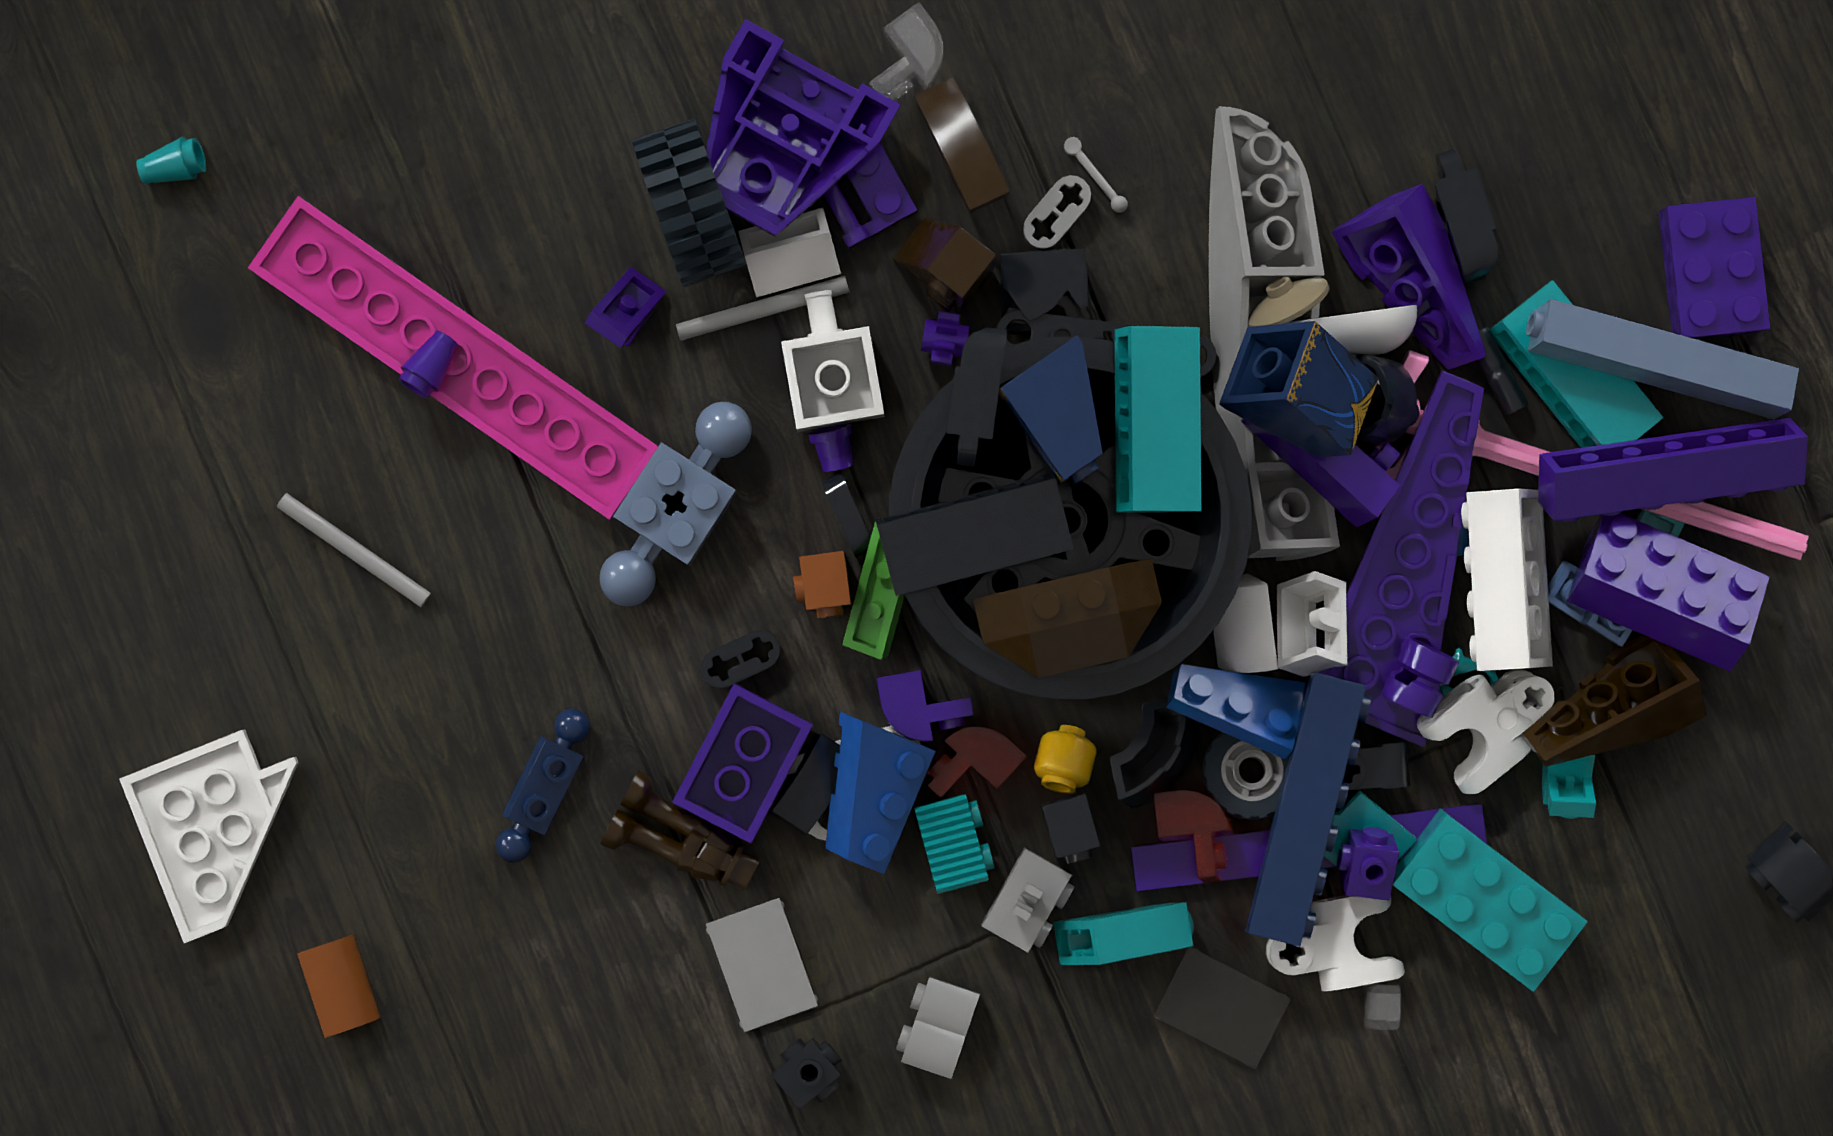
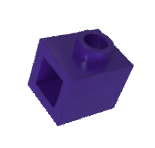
M1365 827L1363 831L1349 829L1347 843L1340 844L1337 853V870H1341L1340 880L1345 895L1390 900L1399 857V849L1393 834H1389L1387 831L1377 827Z

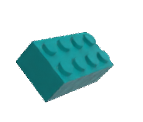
M1441 808L1396 866L1393 886L1533 992L1588 922L1575 910Z

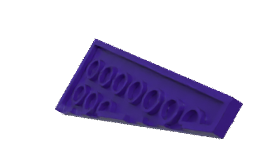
M1443 370L1440 372L1395 477V481L1400 487L1380 513L1346 592L1347 666L1332 667L1317 672L1366 685L1365 695L1371 697V703L1365 723L1421 747H1424L1427 740L1417 728V720L1421 714L1388 699L1381 692L1391 671L1400 670L1401 668L1397 659L1407 638L1416 639L1441 650L1445 620L1447 619L1457 558L1456 552L1460 528L1462 527L1461 509L1462 504L1465 502L1467 486L1469 484L1470 466L1484 388ZM1307 683V685H1306V687H1305L1303 697H1305V693H1306V690H1307L1308 683Z

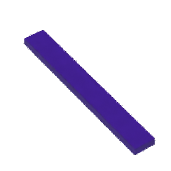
M1482 804L1441 808L1487 843ZM1439 809L1390 814V816L1417 839ZM1271 829L1132 846L1131 854L1136 891L1259 876ZM1408 850L1400 857V859L1404 857ZM1323 856L1321 868L1336 867Z

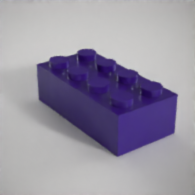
M1622 513L1615 516L1601 515L1588 534L1566 602L1730 672L1750 645L1769 576Z

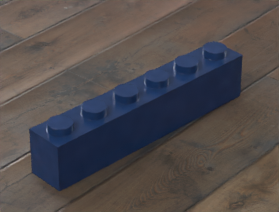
M1315 672L1310 674L1298 721L1294 748L1289 756L1245 929L1249 934L1299 947L1301 946L1302 938L1310 939L1316 919V913L1310 912L1313 895L1321 896L1327 876V870L1321 868L1324 852L1333 851L1338 833V826L1331 825L1336 808H1344L1349 790V783L1342 782L1346 765L1354 766L1360 746V740L1354 739L1357 722L1365 723L1370 708L1371 697L1365 695L1366 685Z

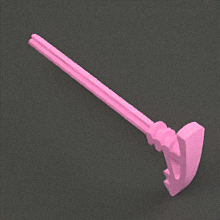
M1410 350L1405 354L1401 364L1408 371L1414 383L1428 364L1429 357ZM1418 399L1417 405L1419 407V417L1416 423L1410 426L1405 432L1414 435L1416 428L1419 424V421L1422 417V414L1424 412L1423 410H1420V403ZM1479 420L1472 456H1479L1539 476V454L1549 453L1550 451L1485 431L1481 427ZM1374 446V448L1377 447L1380 450L1382 446ZM1408 447L1395 464L1385 471L1394 480ZM1706 502L1666 504L1656 510L1639 508L1799 561L1807 548L1808 535Z

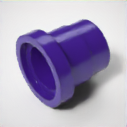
M851 424L831 426L808 434L810 443L815 444L822 472L836 471L854 465L849 435L853 434Z

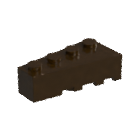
M924 217L892 259L929 287L928 297L946 312H949L954 307L961 313L992 274L996 254L960 226L946 225L944 222L938 223L936 220H929Z

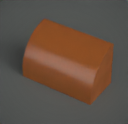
M354 934L297 953L325 1038L381 1018Z

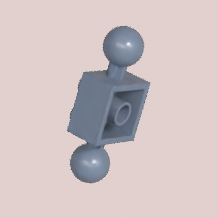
M716 402L701 412L695 427L696 438L699 444L689 459L661 442L613 516L638 532L640 536L631 550L614 553L602 565L599 582L602 592L611 602L619 606L631 607L639 605L648 599L656 583V574L652 564L662 549L689 566L695 560L738 493L734 488L711 473L721 458H729L739 454L750 441L752 434L751 421L747 413L740 406L731 402ZM679 492L683 493L685 496L682 502L687 506L686 511L683 514L675 511L672 516L668 515L666 512L669 506L665 503V499L668 495L675 497Z

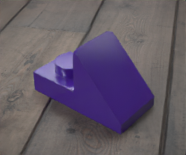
M630 267L590 312L585 324L618 347L622 348L623 345L629 346L667 291Z

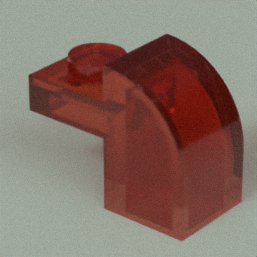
M983 726L966 727L952 733L944 740L957 753L952 759L947 754H944L927 772L933 778L928 786L939 797H942L971 765L998 789L1027 756L1008 738L994 729Z
M1181 790L1155 793L1158 838L1164 843L1194 840L1198 878L1203 883L1221 881L1220 869H1227V855L1224 842L1217 843V837L1234 835L1232 824L1226 813L1214 800L1199 792Z

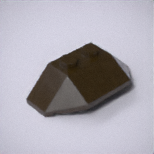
M1152 558L973 599L983 644L1037 678L1128 658L1162 603Z

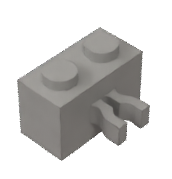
M1024 847L982 921V927L1026 952H1029L1033 944L1040 948L1053 926L1046 921L1054 906L1062 909L1074 889V886L1068 883L1072 876L1071 873Z

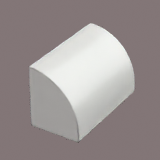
M823 208L802 213L776 237L756 226L738 231L756 297L841 274Z
M1243 574L1232 602L1219 624L1213 630L1218 667L1225 671L1238 673L1278 669L1268 585L1250 574Z

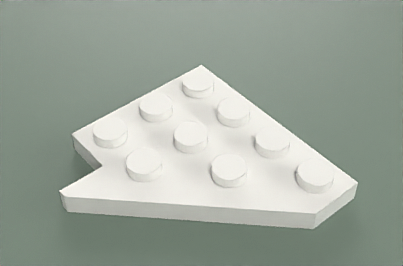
M245 729L119 779L184 943L229 925L299 763L297 757H292L261 770Z

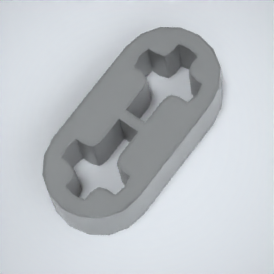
M1072 175L1062 177L1032 210L1023 226V235L1029 246L1036 250L1053 248L1085 212L1090 203L1091 191L1084 179ZM1075 185L1081 189L1078 197L1082 203L1079 206L1071 203L1063 212H1060L1056 208L1064 196L1060 189L1064 186L1067 189H1072ZM1051 213L1054 214L1057 220L1050 229L1054 237L1050 240L1047 237H1042L1039 241L1034 239L1035 228L1031 225L1032 222L1037 220L1043 223Z

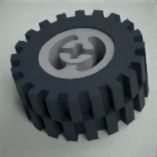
M695 118L632 140L647 190L683 287L685 288L747 266Z

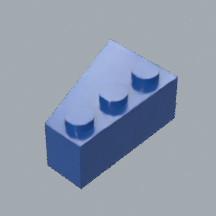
M840 711L839 725L842 726L840 753L836 752L834 766L838 768L835 794H831L825 848L851 862L885 874L935 751Z

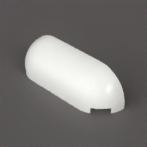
M1417 305L1288 323L1316 321L1350 353L1373 356L1390 352L1405 342L1416 323Z

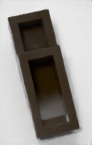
M954 77L914 95L969 214L1009 196L1010 190Z

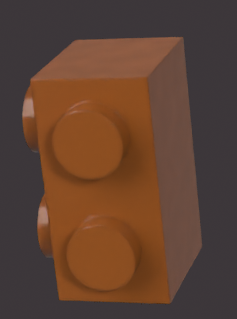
M838 551L799 557L802 575L793 576L797 603L805 602L807 611L816 610L817 618L844 615L843 607L852 605L845 552Z

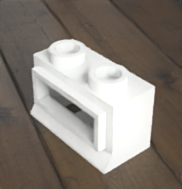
M1314 571L1277 585L1278 668L1305 677L1313 672L1317 673L1332 667L1347 666L1346 582ZM1324 601V607L1316 609V603ZM1316 628L1325 631V649L1316 646Z

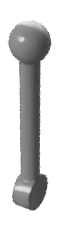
M1076 137L1068 138L1064 144L1065 152L1079 160L1111 200L1112 210L1117 213L1124 212L1128 207L1127 199L1116 194L1083 153L1080 140Z

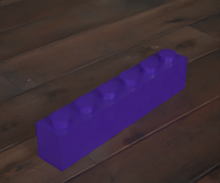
M1791 418L1542 453L1539 454L1538 502L1553 521L1573 522L1580 517L1591 515L1615 516L1625 510L1639 508L1656 510L1666 504L1680 502L1696 504L1703 502L1707 498L1721 496L1736 498L1742 497L1748 492L1761 490L1783 491L1789 486L1805 484L1808 436Z

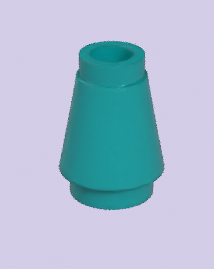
M180 137L146 155L144 158L138 159L136 163L140 179L145 185L196 179L198 173L206 171L204 152L196 138L187 140L185 137Z

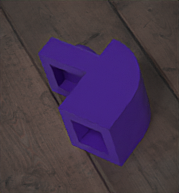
M920 670L876 679L880 704L885 719L897 733L908 739L920 742L932 741L930 723L938 722L939 730L966 726L964 717L973 716L970 697L927 705Z

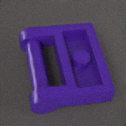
M880 143L846 174L871 218L870 222L860 226L837 183L823 194L845 233L842 239L848 249L859 245L917 212V208Z

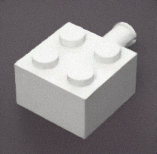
M832 290L804 295L808 307L811 334H808V337L781 342L798 432L885 417L869 326L844 331L838 329L831 296Z

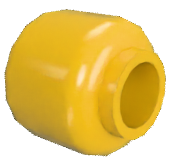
M1061 725L1059 731H1050L1042 736L1034 770L1036 775L1042 779L1041 784L1045 788L1070 794L1074 793L1076 788L1083 787L1090 781L1096 757V747L1090 740L1085 738L1086 732L1083 729L1071 725Z

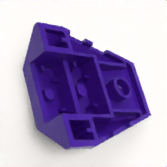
M745 19L723 58L706 152L727 211L776 237L879 145L901 104L863 83L857 90L783 49V39Z

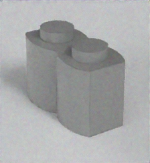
M929 977L927 985L918 983L910 1008L918 1010L913 1027L903 1026L896 1050L904 1052L901 1062L952 1079L980 993L933 977Z

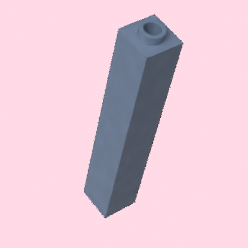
M1553 299L1533 310L1529 316L1526 326V335L1530 336L1529 352L1774 420L1792 410L1799 368Z

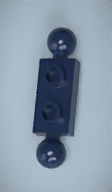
M570 708L562 711L557 716L554 724L557 735L555 741L540 736L502 813L504 817L514 822L513 827L503 830L496 839V851L503 860L515 863L527 857L531 849V841L528 836L530 830L545 835L583 758L581 754L571 750L572 745L582 741L589 732L590 723L582 711Z

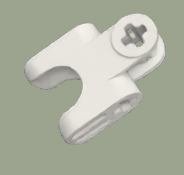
M1512 669L1506 672L1491 686L1483 675L1472 676L1460 683L1441 699L1433 718L1421 715L1417 720V728L1424 738L1436 741L1447 739L1461 729H1470L1473 737L1472 749L1469 756L1456 767L1454 779L1462 793L1477 794L1486 789L1529 753L1531 748L1524 740L1523 732L1552 707L1554 691L1546 679L1533 675L1531 672L1523 669Z
M1347 895L1312 901L1310 912L1316 913V919L1310 939L1302 938L1300 953L1294 955V962L1289 963L1286 958L1279 956V951L1286 949V943L1269 939L1266 945V956L1269 963L1286 975H1299L1318 971L1322 991L1340 990L1400 978L1405 973L1404 965L1401 961L1389 956L1379 958L1364 957L1356 949L1353 937L1355 928L1361 920L1367 916L1382 913L1389 908L1392 901L1391 895L1389 901Z

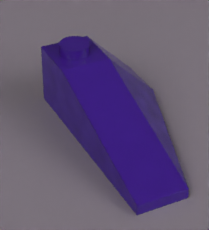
M1423 184L1388 196L1336 227L1331 232L1351 269L1362 280L1367 277L1385 295L1381 300L1388 308L1417 305V319L1412 333L1448 370L1481 359L1486 355L1444 222Z

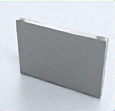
M780 897L706 923V932L712 940L740 1019L739 1025L743 1028L744 1032L818 1006V998L811 987L784 911L785 905L780 900Z

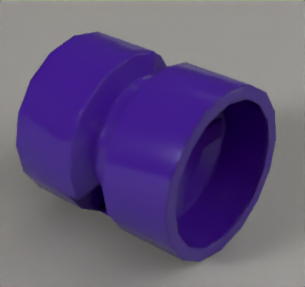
M1408 637L1397 659L1401 668L1400 670L1391 671L1381 694L1414 712L1433 718L1443 697L1439 688L1441 685L1450 683L1460 661L1430 645Z

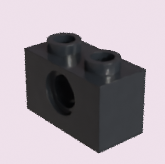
M1080 792L1041 803V810L1056 858L1065 857L1067 864L1093 857L1091 849L1099 847L1100 844L1086 794Z

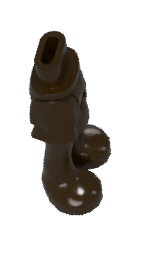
M638 770L620 805L652 818L686 836L683 844L645 825L632 815L617 809L600 845L613 850L627 843L640 846L677 866L678 871L690 872L692 878L708 881H717L719 879V884L725 886L728 882L744 891L760 859L743 851L745 845L741 843L736 845V841L724 829L711 825L705 819H699L685 813L664 801L654 793L651 778Z

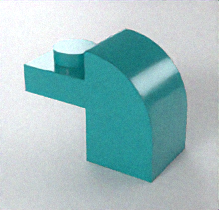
M1595 755L1548 767L1543 764L1542 799L1543 804H1548L1549 816H1561L1567 819L1578 817L1594 818L1596 800L1592 773Z

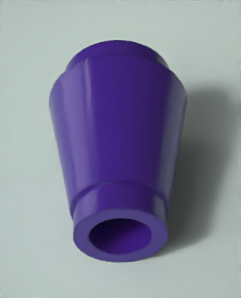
M436 330L432 337L400 367L403 371L398 378L400 383L415 394L426 399L429 398L433 391L438 392L454 355V350L458 346L457 342L443 332Z

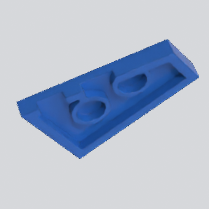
M1181 664L1173 673L1166 708L1286 759L1294 748L1305 682Z

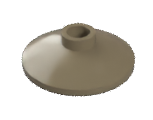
M1289 277L1275 280L1266 287L1268 295L1257 304L1248 316L1249 327L1286 324L1302 316L1325 298L1330 289L1328 282L1323 278H1307L1291 282Z

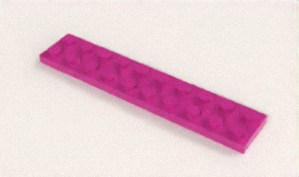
M299 196L248 267L255 274L399 374L403 372L400 367L432 337L436 330L451 337L457 342L458 346L454 350V355L438 392L433 391L431 396L609 520L612 519L658 448L649 439Z

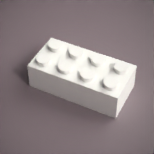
M1506 489L1466 492L1467 502L1462 504L1461 516L1464 528L1469 529L1470 546L1465 548L1464 563L1467 573H1471L1472 591H1469L1467 595V610L1469 616L1474 618L1475 635H1472L1470 638L1471 659L1473 662H1477V671L1553 666L1543 507L1538 502V490Z

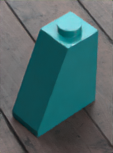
M1186 902L1163 903L1053 922L1060 965H1101L1193 946L1192 934L1194 923L1191 914L1187 910Z

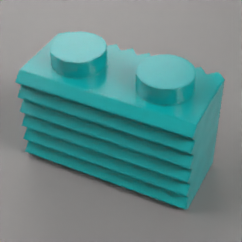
M961 794L914 807L937 894L989 880L987 871L995 869L988 843L979 845L975 828L983 826L977 800L968 802L966 794Z

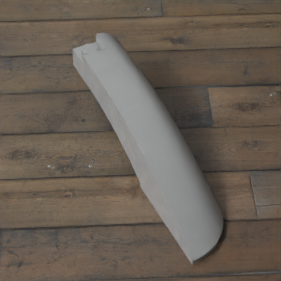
M1220 106L1216 109L1209 207V314L1211 342L1216 350V361L1212 368L1216 410L1236 442L1247 473L1252 502V535L1247 558L1276 557V561L1307 558L1340 547L1334 507L1241 422V417L1224 409L1219 403L1247 327H1249L1248 316L1257 304L1268 295L1266 287L1282 277H1289L1291 282L1301 279L1321 278L1324 276L1312 192L1306 169L1289 141L1283 143L1267 128L1269 123L1264 119L1241 109ZM1320 303L1290 322L1319 318Z

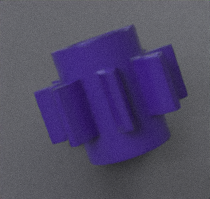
M939 311L938 321L926 319L921 351L932 353L931 363L951 366L953 357L962 358V351L968 339L970 326L958 324L960 314Z

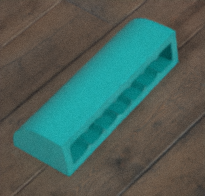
M1553 280L1489 329L1496 343L1581 448L1637 440L1663 418L1633 380L1528 351L1530 336L1526 335V326L1531 312L1550 299L1573 305Z
M1128 326L1115 329L1116 512L1164 513L1201 511L1200 327Z

